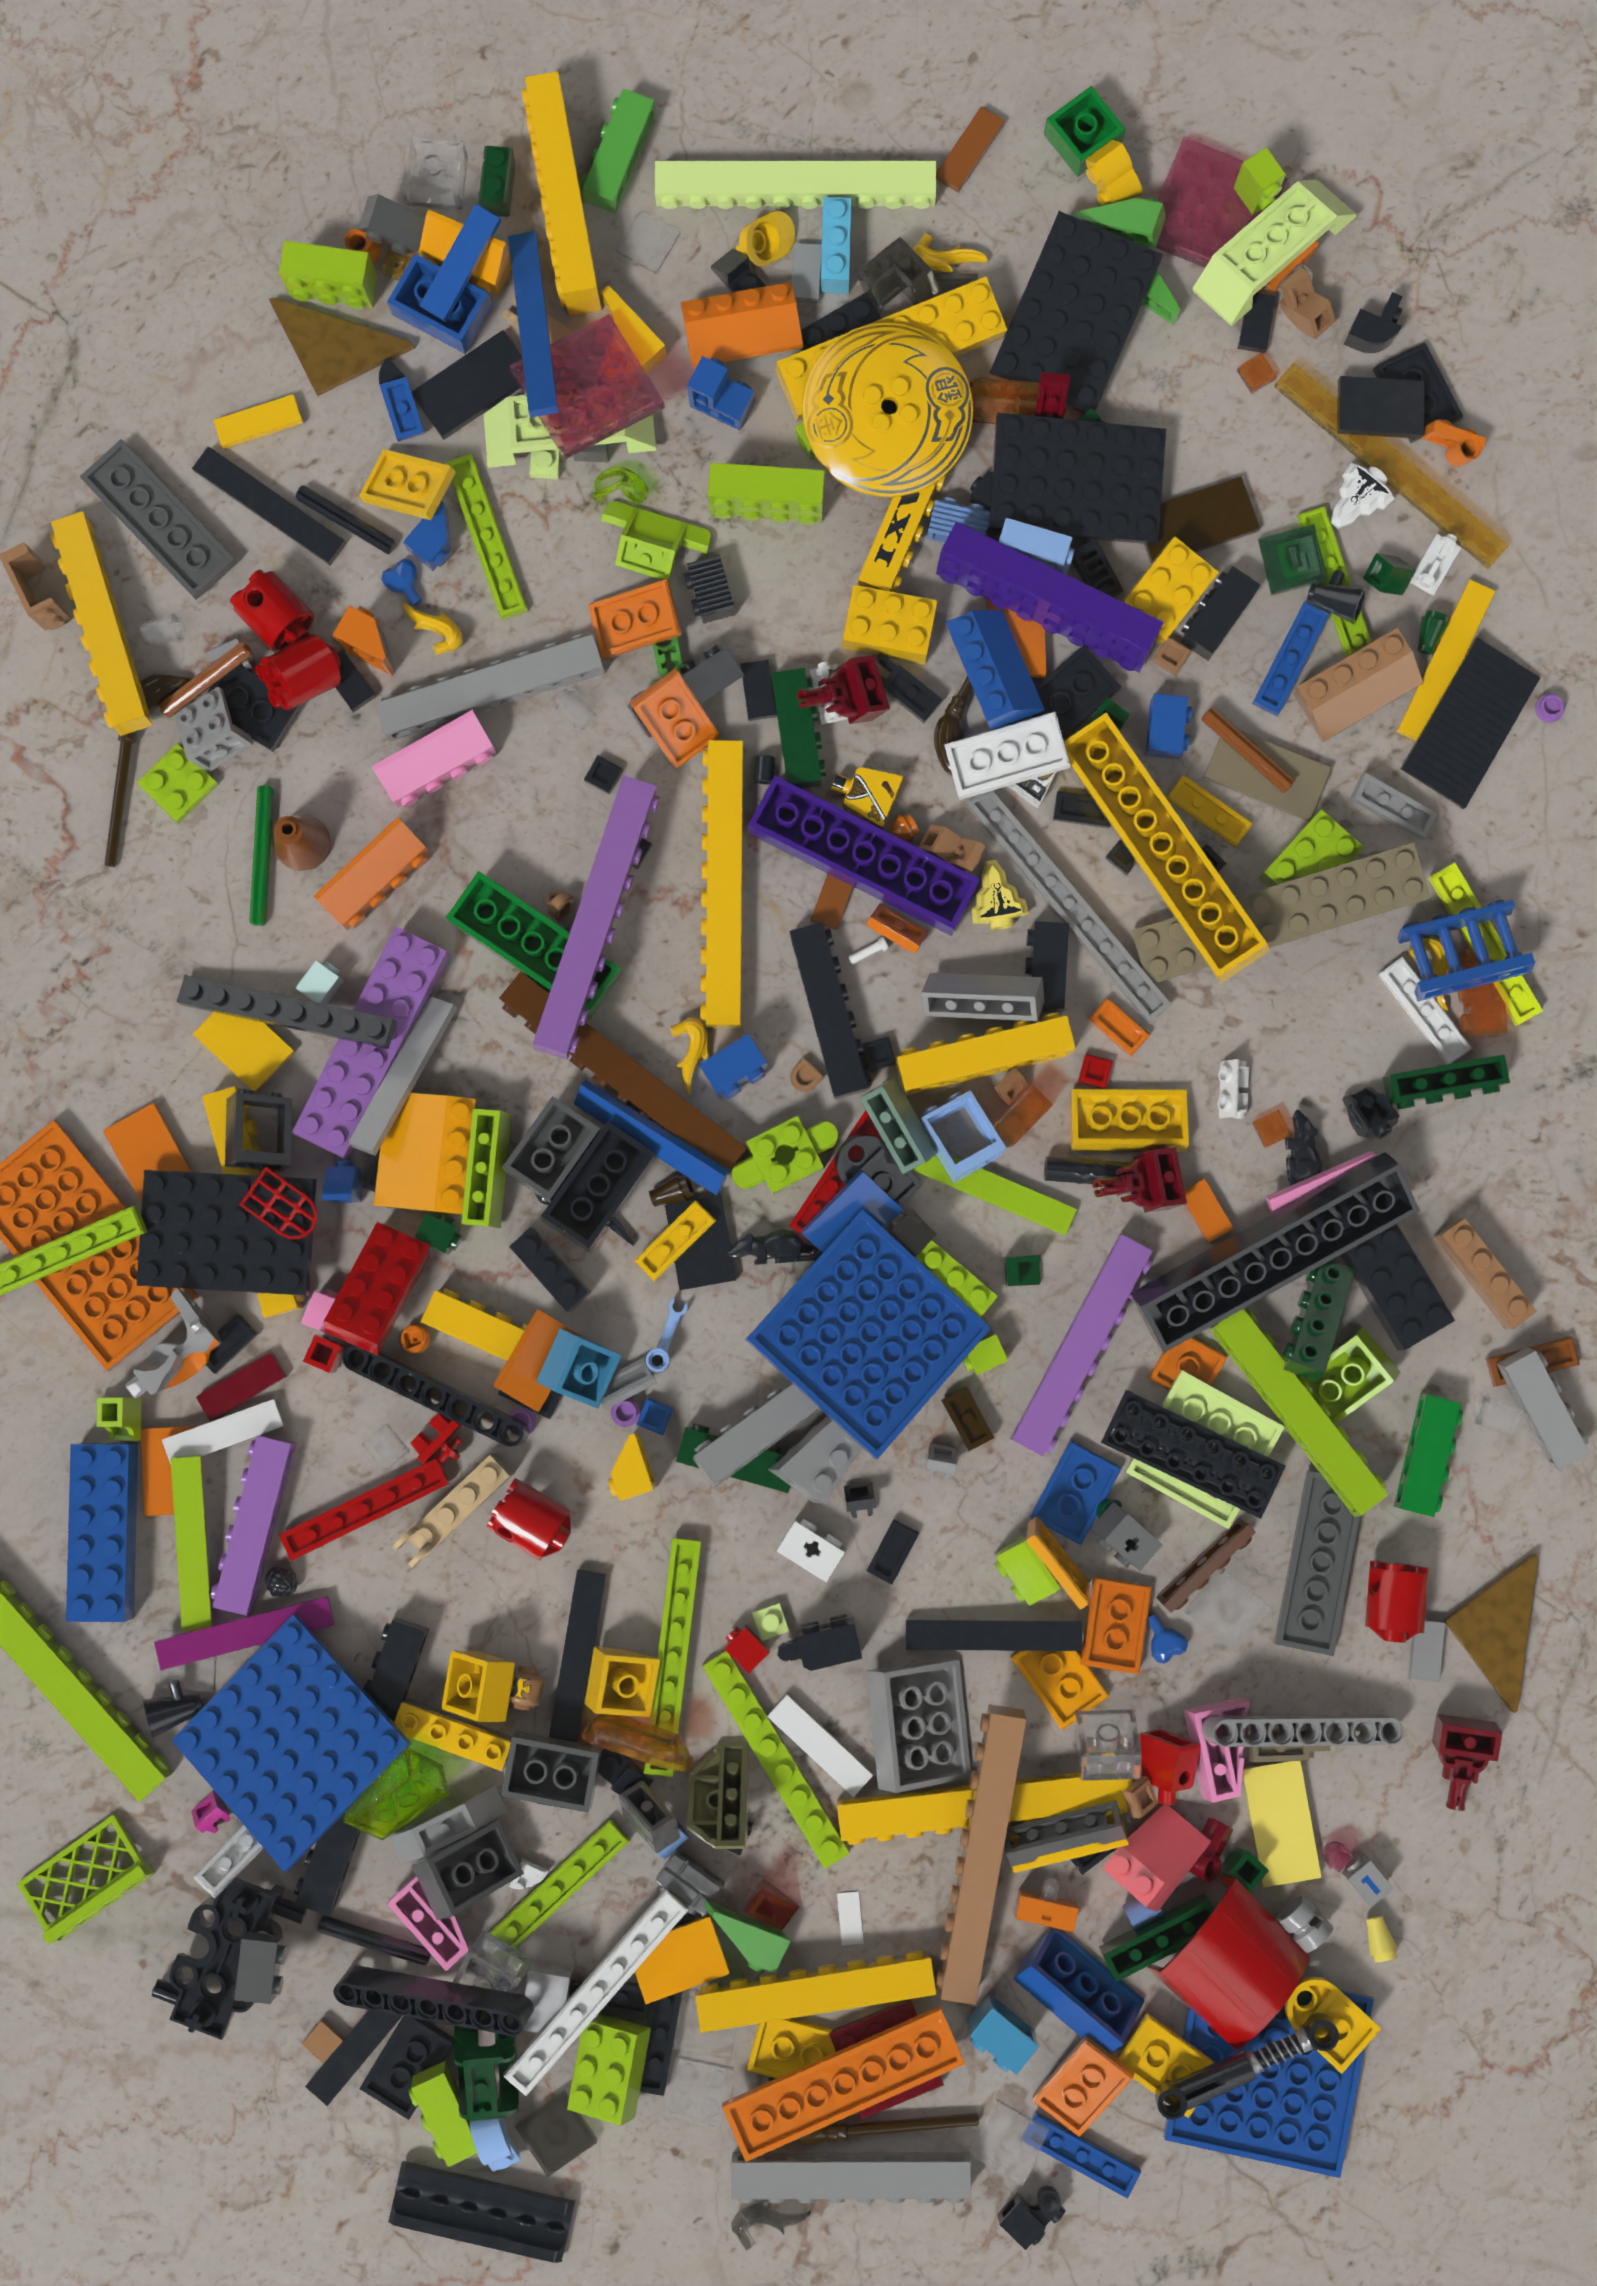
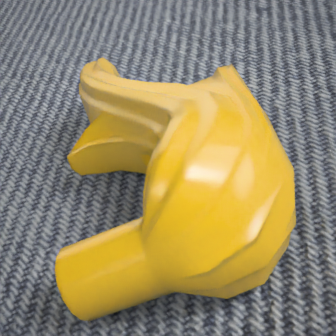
M923 234L919 242L912 249L913 262L920 268L933 271L953 272L952 265L970 262L985 263L988 261L987 256L982 252L961 248L960 244L948 251L933 250L929 248L933 241L929 234Z
M406 602L402 603L406 615L416 623L414 626L415 630H431L445 639V641L432 645L436 655L448 651H456L462 646L463 634L460 628L442 611L439 612V616H433L412 608Z
M1436 935L1422 938L1425 950L1429 952L1433 960V974H1436L1437 977L1447 975L1450 968L1440 938ZM1410 948L1408 950L1409 954L1416 959L1413 949ZM1444 995L1435 997L1442 1009L1448 1011Z
M688 1017L684 1021L669 1027L673 1037L686 1032L689 1035L690 1043L687 1054L676 1066L682 1067L683 1086L686 1093L690 1096L692 1094V1077L695 1067L702 1057L705 1060L709 1058L707 1030L704 1024L696 1017Z

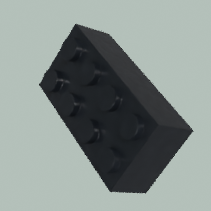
M607 1121L541 1215V1220L590 1253L654 1162L656 1153Z
M1398 1224L1341 1254L1345 1264L1355 1269L1354 1279L1397 1350H1407L1455 1321Z

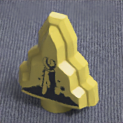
M996 859L985 861L981 874L982 888L976 894V906L972 908V923H990L991 930L1013 927V919L1029 914L1026 901L1019 898L1015 886L1007 883L1005 871Z

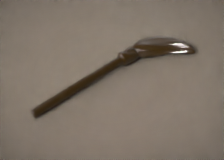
M154 674L140 681L150 715L161 702L188 683L190 679ZM138 731L123 736L119 735L117 738L120 741L105 856V866L114 868L117 863L132 744L136 743Z
M968 676L958 694L952 696L951 702L945 709V714L938 720L934 731V747L937 757L944 771L951 776L953 775L944 744L964 739L963 727L960 721L968 707L967 699L973 690Z
M768 2077V2082L774 2080L773 2077ZM971 2113L847 2124L843 2120L814 2131L796 2141L815 2145L826 2140L828 2142L846 2141L851 2136L978 2126L979 2115Z

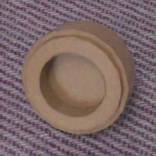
M566 891L560 893L550 892L544 895L543 903L549 907L548 914L556 920H560L572 909L574 898Z

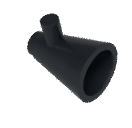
M1339 570L1333 572L1329 584H1311L1307 600L1312 601L1315 605L1353 625L1356 623L1365 600L1367 587L1341 585L1344 573Z
M177 1679L168 1683L171 1697L143 1699L145 1714L152 1737L154 1738L193 1718L203 1708L200 1694L195 1696L184 1695L180 1680Z

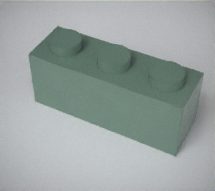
M895 1077L860 1097L862 1104L902 1174L927 1162L938 1153Z

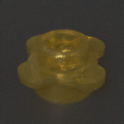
M389 250L386 253L387 259L385 264L381 265L380 271L384 276L389 275L392 279L399 281L412 258L409 255L403 256Z

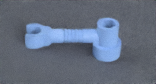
M673 1298L670 1301V1313L657 1348L652 1349L646 1356V1364L651 1371L662 1372L668 1367L669 1356L667 1351L680 1317L687 1312V1303H685L684 1309L681 1312H675L672 1308L675 1299ZM654 1357H661L663 1359L662 1365H653L652 1360Z

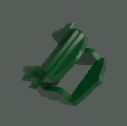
M454 2026V2062L458 2066L460 2117L468 2119V2121L507 2118V2115L518 2113L519 2090L503 2075L517 2058L516 2036L495 2033L494 2045L479 2046L478 2030ZM497 2063L499 2067V2099H497L495 2064Z

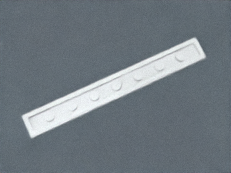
M665 1888L503 2073L504 2077L527 2096L686 1914L688 1907Z

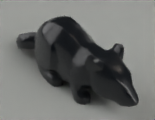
M1295 1110L1292 1118L1295 1129L1294 1138L1285 1137L1286 1150H1291V1158H1286L1287 1180L1290 1181V1186L1319 1174L1322 1170L1321 1158L1315 1148L1314 1136H1317L1319 1131L1300 1110Z
M786 1229L776 1230L765 1236L757 1237L748 1233L727 1252V1255L733 1258H741L748 1255L755 1256L757 1259H755L754 1265L767 1264V1259L773 1258L775 1263L816 1261L822 1254L818 1248L804 1243L798 1234Z

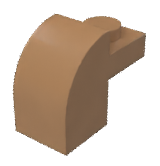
M1300 267L1280 285L1284 297L1279 302L1280 307L1286 317L1301 332L1316 340L1336 322L1330 300L1314 292L1307 270Z
M930 824L918 848L966 872L973 871L975 866L978 865L981 860V854L986 846L978 840L961 838L945 826Z

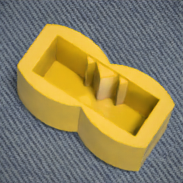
M1111 140L1085 159L1088 168L1086 170L1087 177L1093 184H1096L1098 191L1096 197L1101 206L1133 199L1143 193L1141 183L1132 167L1130 156L1123 143Z

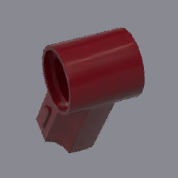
M1209 1817L1201 1833L1212 1842L1188 1872L1207 1882L1214 1881L1221 1870L1220 1856L1233 1829Z

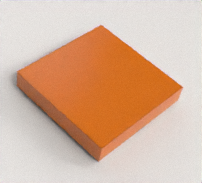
M1191 1337L1172 1349L1162 1352L1148 1379L1170 1390L1179 1371L1183 1370L1212 1386L1228 1357Z

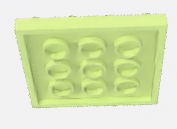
M1183 1370L1179 1371L1161 1404L1162 1407L1269 1457L1285 1428ZM1134 1458L1131 1459L1125 1470L1131 1476L1227 1529L1231 1527L1240 1510Z

